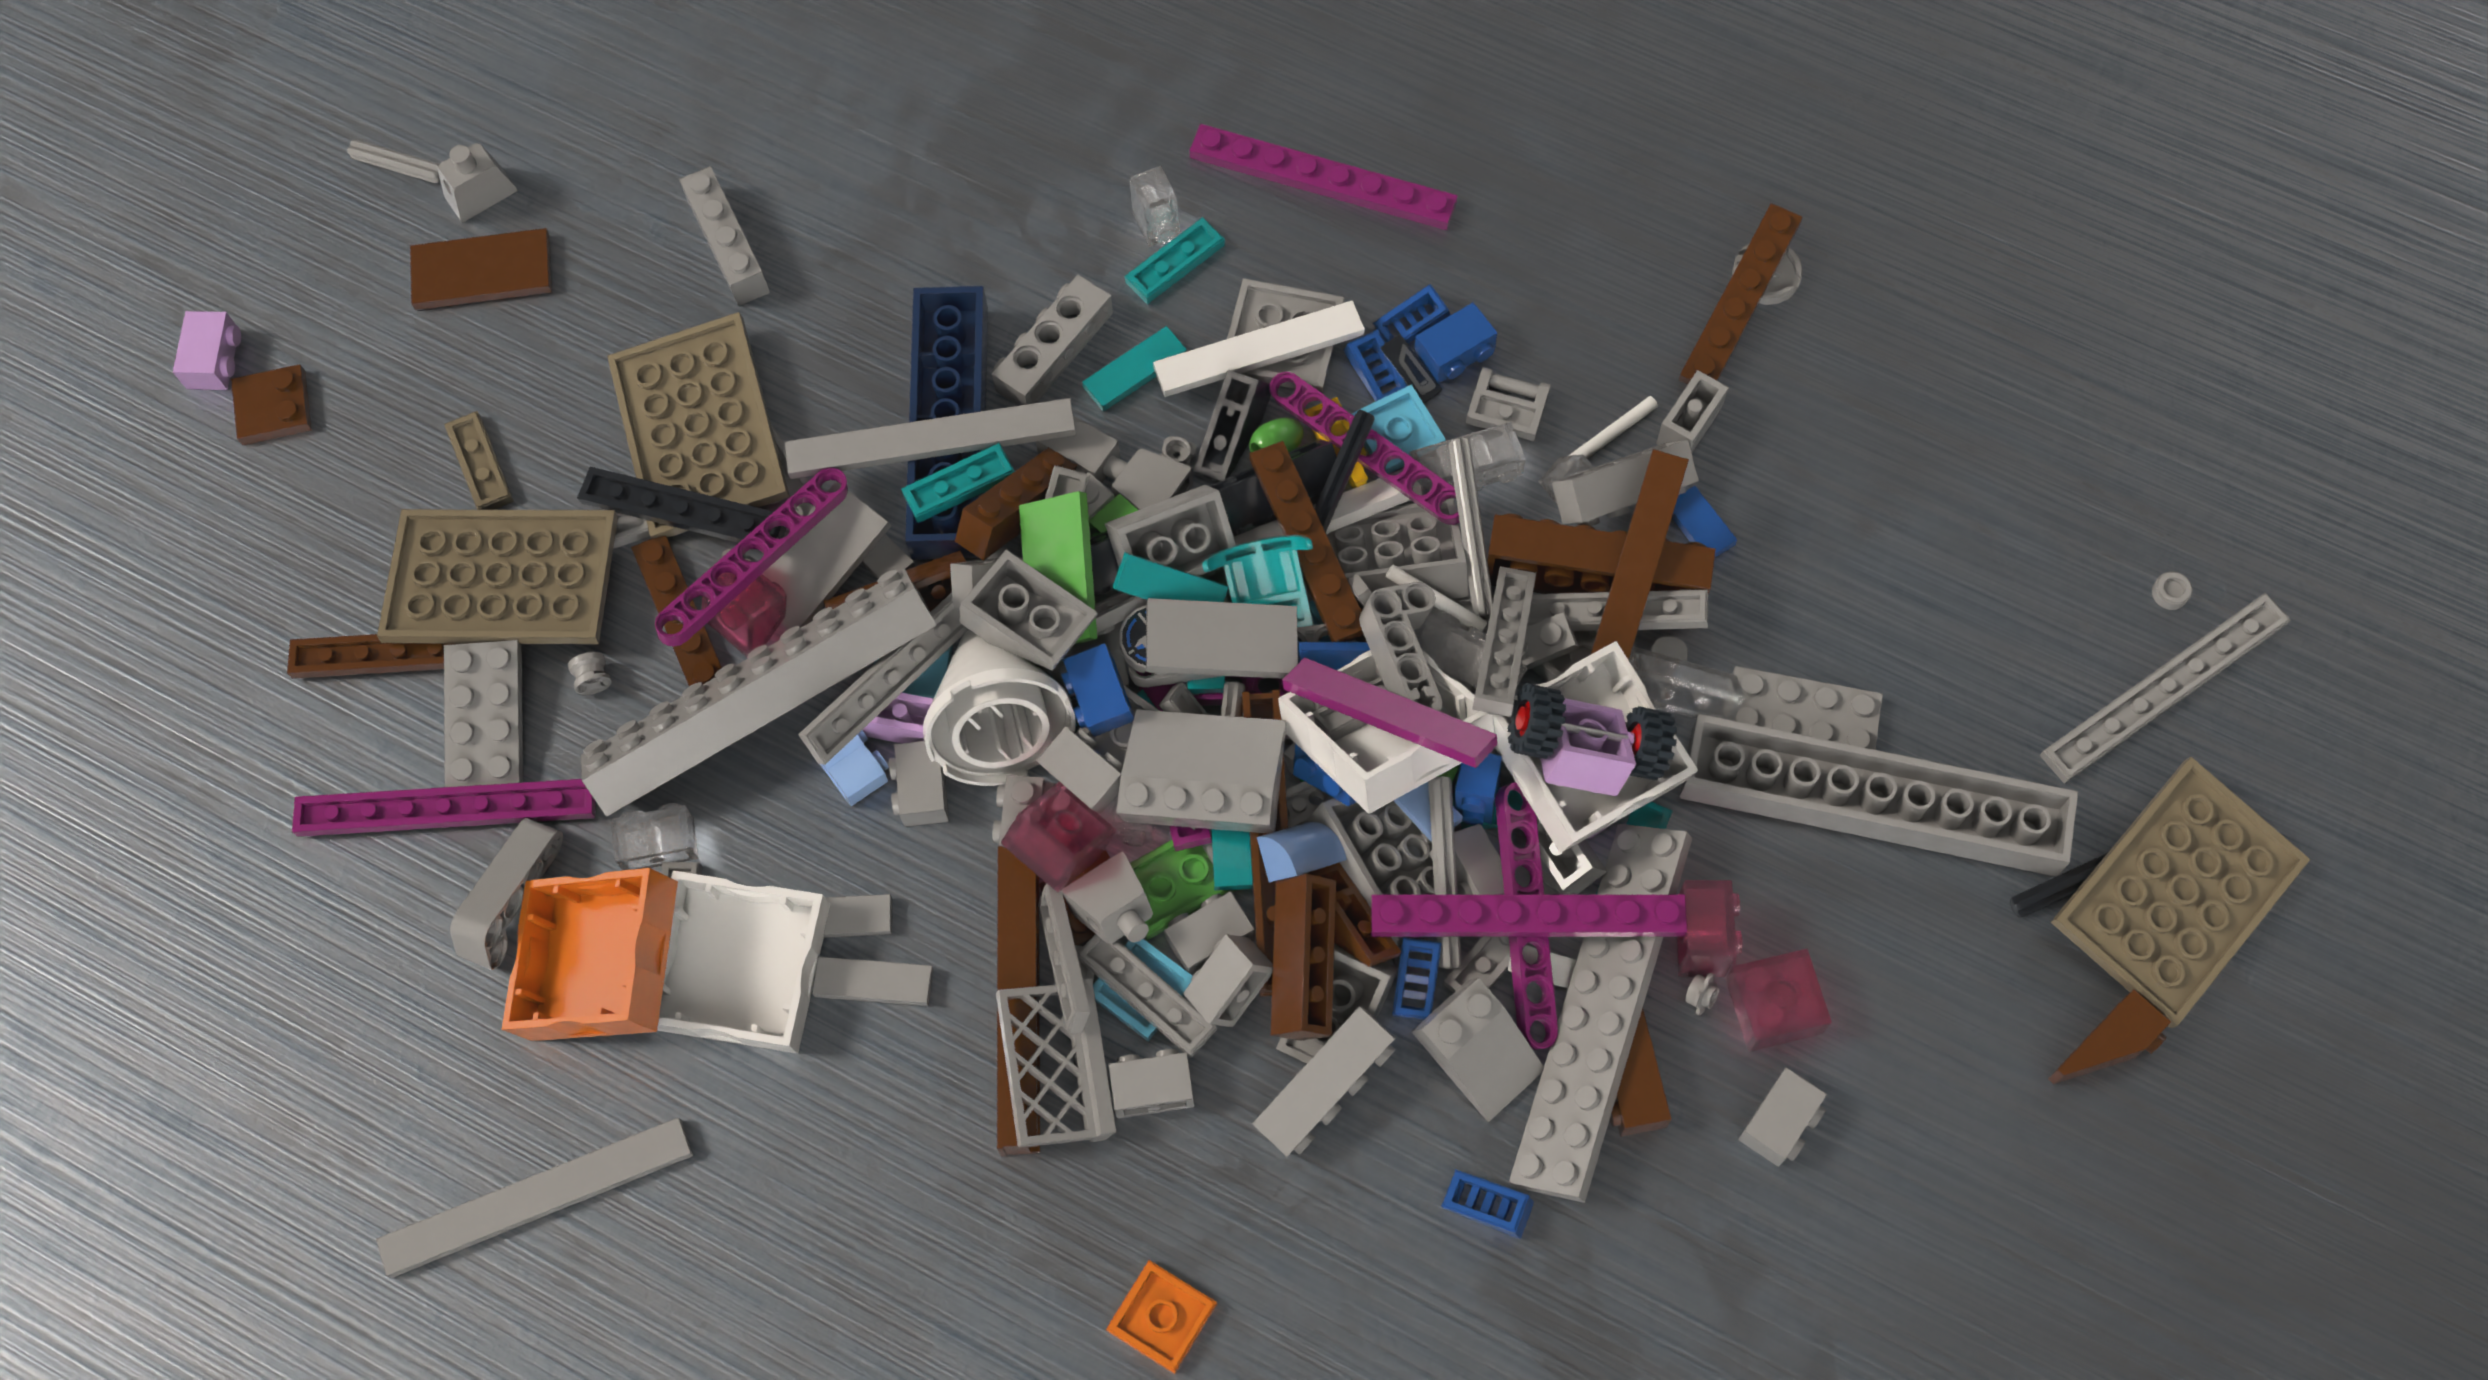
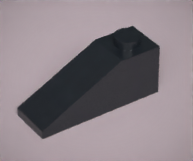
M1231 370L1227 371L1193 471L1220 481L1230 477L1248 446L1251 436L1263 420L1271 397L1270 384Z

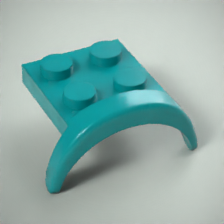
M1286 535L1256 540L1219 551L1202 563L1204 572H1210L1224 566L1232 603L1297 606V628L1314 624L1297 551L1313 549L1310 538L1301 535Z

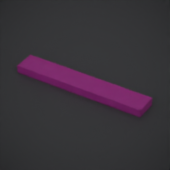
M1305 657L1282 679L1283 688L1286 691L1474 768H1477L1497 746V734Z

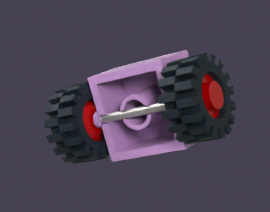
M1533 684L1522 686V690H1519L1517 693L1518 700H1514V711L1511 717H1509L1511 724L1508 725L1507 731L1511 732L1508 737V743L1511 744L1510 749L1517 754L1540 758L1545 783L1617 796L1629 776L1656 781L1664 776V770L1668 771L1670 767L1668 760H1673L1675 753L1672 752V747L1676 746L1677 739H1673V736L1677 733V727L1673 726L1676 721L1669 712L1638 706L1632 709V713H1628L1626 716L1628 722H1625L1623 712L1620 709L1566 699L1564 695H1561L1560 690Z

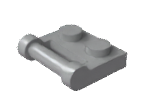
M1482 367L1467 414L1466 424L1535 441L1551 385L1540 382V385L1494 374L1493 369ZM1492 387L1507 392L1523 395L1526 397L1534 398L1535 401L1532 402L1521 398L1505 395L1502 393L1488 390V388Z

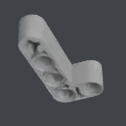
M1421 582L1406 583L1375 590L1364 606L1359 622L1386 690L1441 711L1443 704L1441 695L1414 632L1415 629L1420 628L1424 624L1436 601L1435 593L1432 588Z
M528 818L523 819L518 824L452 919L450 933L458 957L491 970L499 967L508 949L506 928L522 906L525 882L527 880L541 879L560 851L563 842L562 831Z

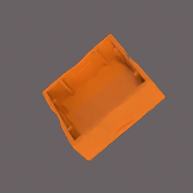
M651 868L605 872L589 878L566 876L527 880L525 882L517 931V955L510 975L501 1030L530 1041L657 1032L678 881Z

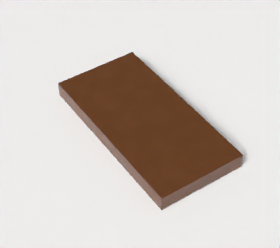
M547 228L410 245L411 304L415 310L552 293L550 235Z

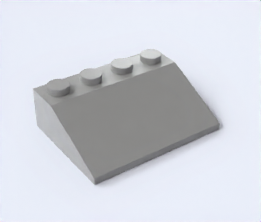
M1453 498L1445 500L1441 505V512L1443 514L1453 515L1456 513ZM1416 503L1394 506L1326 534L1346 579L1348 580L1358 573L1372 593L1380 588L1398 585L1385 577L1389 568L1394 564L1449 599L1469 597L1466 558L1459 524L1447 525L1442 523ZM1355 596L1356 601H1357L1359 607H1360V608H1364V606L1361 604V602H1360V601L1358 600V598Z
M1136 709L1121 772L1116 813L1124 822L1268 834L1275 832L1286 720Z
M1334 798L1322 802L1307 819L1306 822H1319L1326 825L1337 835L1347 860L1339 863L1370 907L1371 895H1435L1433 860L1429 854L1432 850V842L1426 843L1420 829L1394 801L1368 814L1357 802L1347 806ZM1391 937L1397 946L1402 945L1403 937Z

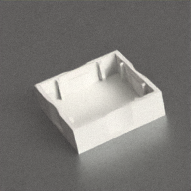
M1617 641L1573 664L1559 677L1537 685L1560 690L1561 695H1564L1566 699L1620 709L1623 712L1625 722H1628L1626 716L1629 712L1632 713L1634 707L1640 706L1655 709L1649 699L1645 685ZM1493 715L1494 733L1497 734V746L1495 749L1499 755H1502V761L1560 854L1681 785L1698 772L1697 767L1675 734L1673 739H1677L1676 746L1672 747V752L1675 754L1673 760H1668L1670 767L1668 771L1664 770V776L1656 781L1629 776L1617 796L1545 783L1540 758L1517 754L1511 751V744L1508 743V737L1511 732H1507L1511 719L1508 716Z
M1370 650L1337 670L1367 683L1381 677ZM1422 650L1442 698L1443 704L1440 712L1494 733L1493 715L1472 710L1475 695L1460 682L1447 676L1436 665L1435 661ZM1291 692L1278 698L1281 719L1287 722L1285 734L1368 814L1462 763L1369 724L1333 741L1315 724L1312 712L1320 709L1323 705Z
M673 870L671 878L678 881L657 1031L798 1054L813 989L817 960L820 957L824 939L823 934L830 908L829 901L823 894L774 886H744L724 878Z

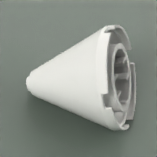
M968 630L962 636L926 714L923 736L928 757L931 762L935 760L942 766L943 773L946 776L967 784L996 786L1006 783V775L1029 776L1028 770L1039 765L1036 760L1065 726L1075 732L1076 721L1070 697L1058 682L1033 662L996 647L971 630Z

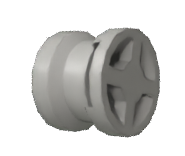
M583 653L568 662L569 672L576 678L574 688L577 694H597L611 685L610 674L605 673L604 670L606 661L602 653Z

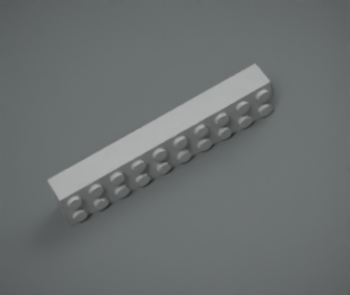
M905 568L898 572L897 570H891L877 580L878 584L867 590L862 588L852 592L845 598L846 602L834 609L828 607L819 611L812 618L813 621L801 628L795 626L788 629L780 636L781 640L769 647L761 645L748 654V659L736 666L732 663L722 667L715 673V678L703 685L701 682L691 685L683 691L682 697L672 703L665 701L658 704L649 712V716L639 722L632 720L625 723L616 731L617 734L608 740L603 741V739H599L589 744L581 755L582 782L606 817L935 627L936 623L924 599Z
M1702 714L1697 715L1692 727L1688 755L1697 767L1698 772L1682 783L1679 797L1681 799L2055 877L2070 863L2078 791Z

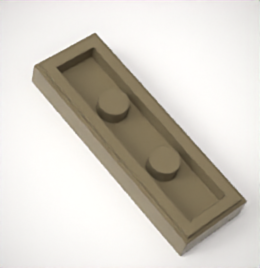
M478 411L445 423L444 426L477 510H495L514 502Z

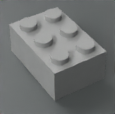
M1207 485L1104 523L1119 567L1126 552L1199 576L1207 573L1204 572L1202 563L1208 557L1224 549L1236 546L1220 492Z

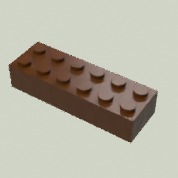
M1512 513L1504 515L1495 514L1487 559L1491 586H1496L1501 566L1536 573L1533 589L1535 593L1609 592L1627 531L1606 532L1596 530L1589 525L1574 527L1561 525L1551 519L1536 521L1523 519L1520 515ZM1665 538L1650 591L1708 590L1709 595L1716 548L1706 547L1699 542H1688L1686 544L1671 542Z

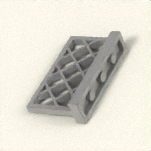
M1083 979L1090 1014L1083 1032L1077 1034L1068 1033L1063 1016L1058 1019L1042 1006L1049 996L1058 995L1056 985L1002 989L996 992L1018 1148L1089 1140L1090 1142L1105 1141L1116 1133L1092 979ZM1032 997H1042V998L1039 1000V1002H1037V1001H1036L1035 999H1033ZM1020 998L1033 1008L1023 1023L1010 1014L1008 999ZM1036 1012L1054 1025L1044 1040L1026 1026ZM1012 1026L1017 1029L1014 1034L1012 1032ZM1058 1029L1071 1039L1072 1049L1066 1057L1048 1044ZM1020 1033L1038 1046V1049L1028 1061L1015 1052L1014 1041ZM1042 1050L1060 1064L1050 1079L1032 1065ZM1072 1057L1074 1058V1064L1070 1062ZM1017 1064H1019L1022 1067V1070L1019 1073ZM1064 1068L1077 1077L1078 1087L1072 1096L1054 1083ZM1026 1072L1030 1073L1044 1085L1034 1100L1021 1091L1020 1079ZM1048 1089L1066 1102L1056 1117L1052 1116L1038 1104ZM1078 1095L1080 1097V1103L1075 1100ZM1023 1103L1028 1106V1108L1026 1109L1025 1112H1024ZM1070 1106L1083 1116L1085 1130L1072 1132L1060 1122V1119ZM1032 1110L1050 1124L1043 1135L1028 1136L1025 1120ZM1054 1128L1061 1132L1050 1134Z

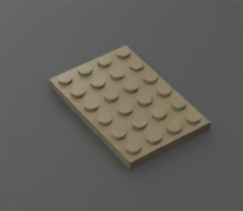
M740 312L607 356L636 478L757 508L790 497L747 330ZM646 520L652 539L664 535L668 538L689 531Z
M401 509L377 632L378 639L381 643L468 644L518 640L519 644H599L618 521L615 510Z
M2189 757L2178 767L2053 918L2051 923L2129 992L2133 989L2136 990L2171 1021L2168 1026L2173 1028L2180 1024L2310 859L2194 758Z

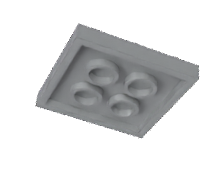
M1243 278L1227 339L1344 303V297ZM1334 345L1241 374L1270 384L1273 377L1278 373L1291 372L1323 394ZM1285 382L1280 385L1296 389V384L1293 382Z

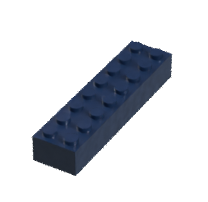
M983 286L913 288L909 422L986 411L988 305ZM983 450L908 461L907 486ZM984 492L919 523L915 519L908 503H906L905 542L911 559H938L957 551H961L964 558H979L956 543L955 538L963 508L983 495Z

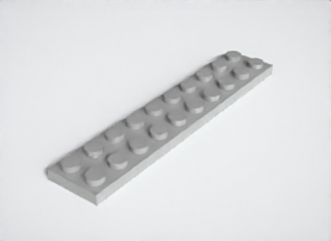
M1618 824L1605 866L1607 873L1602 876L1597 895H1676L1692 837L1687 831ZM1663 937L1583 938L1557 1023L1558 1036L1555 1043L1550 1046L1509 1179V1183L1515 1188L1585 1203Z

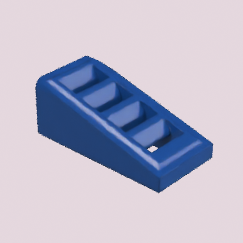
M1429 284L1373 322L1376 330L1378 329L1385 343L1394 338L1387 327L1392 323L1405 341L1410 343L1415 340L1416 335L1444 320L1451 314L1432 285ZM1427 304H1430L1435 311L1430 315L1424 308ZM1417 310L1423 320L1417 322L1412 312ZM1406 317L1412 327L1406 330L1399 319Z
M1378 329L1347 343L1343 350L1375 402L1408 386L1382 352L1381 346L1385 342ZM1372 348L1375 353L1363 358L1361 353ZM1379 359L1382 364L1369 370L1367 365ZM1385 370L1388 372V376L1375 381L1373 376ZM1391 382L1395 383L1397 387L1382 394L1380 387Z
M1403 937L1392 1016L1423 1021L1432 1013L1442 943ZM1409 951L1432 954V960L1425 961L1408 958ZM1407 966L1430 970L1429 977L1406 974ZM1405 982L1428 985L1427 993L1404 989ZM1403 998L1426 1001L1425 1008L1402 1005Z
M1455 1169L1441 1207L1521 1239L1534 1201L1527 1194ZM1468 1184L1472 1188L1465 1206L1458 1203L1465 1185ZM1483 1190L1487 1193L1480 1211L1474 1210L1480 1192ZM1498 1196L1502 1200L1496 1217H1494L1490 1213ZM1513 1202L1517 1205L1511 1222L1505 1220Z

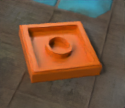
M1149 1260L1109 1323L1106 1331L1175 1375L1218 1304L1210 1297Z

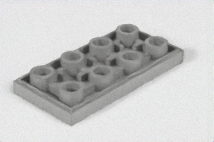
M836 481L827 492H836L840 489L841 484ZM848 490L847 497L843 502L755 579L743 592L788 629L795 626L801 628L812 622L814 615L825 606L824 601L833 597L892 525ZM814 506V508L809 512L808 515L812 514V513L815 511V509H816L815 506Z
M1147 599L1146 672L1283 679L1298 664L1297 606Z

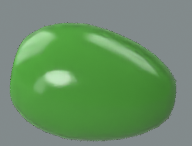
M1278 418L1262 424L1251 436L1249 443L1250 452L1280 441H1284L1288 452L1298 448L1304 435L1302 424L1294 418Z

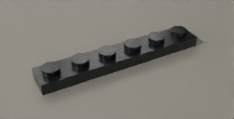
M591 466L577 496V499L585 505L605 510H615L617 513L737 543L743 540L774 512ZM777 526L769 534L773 538L781 539L784 537L787 528Z

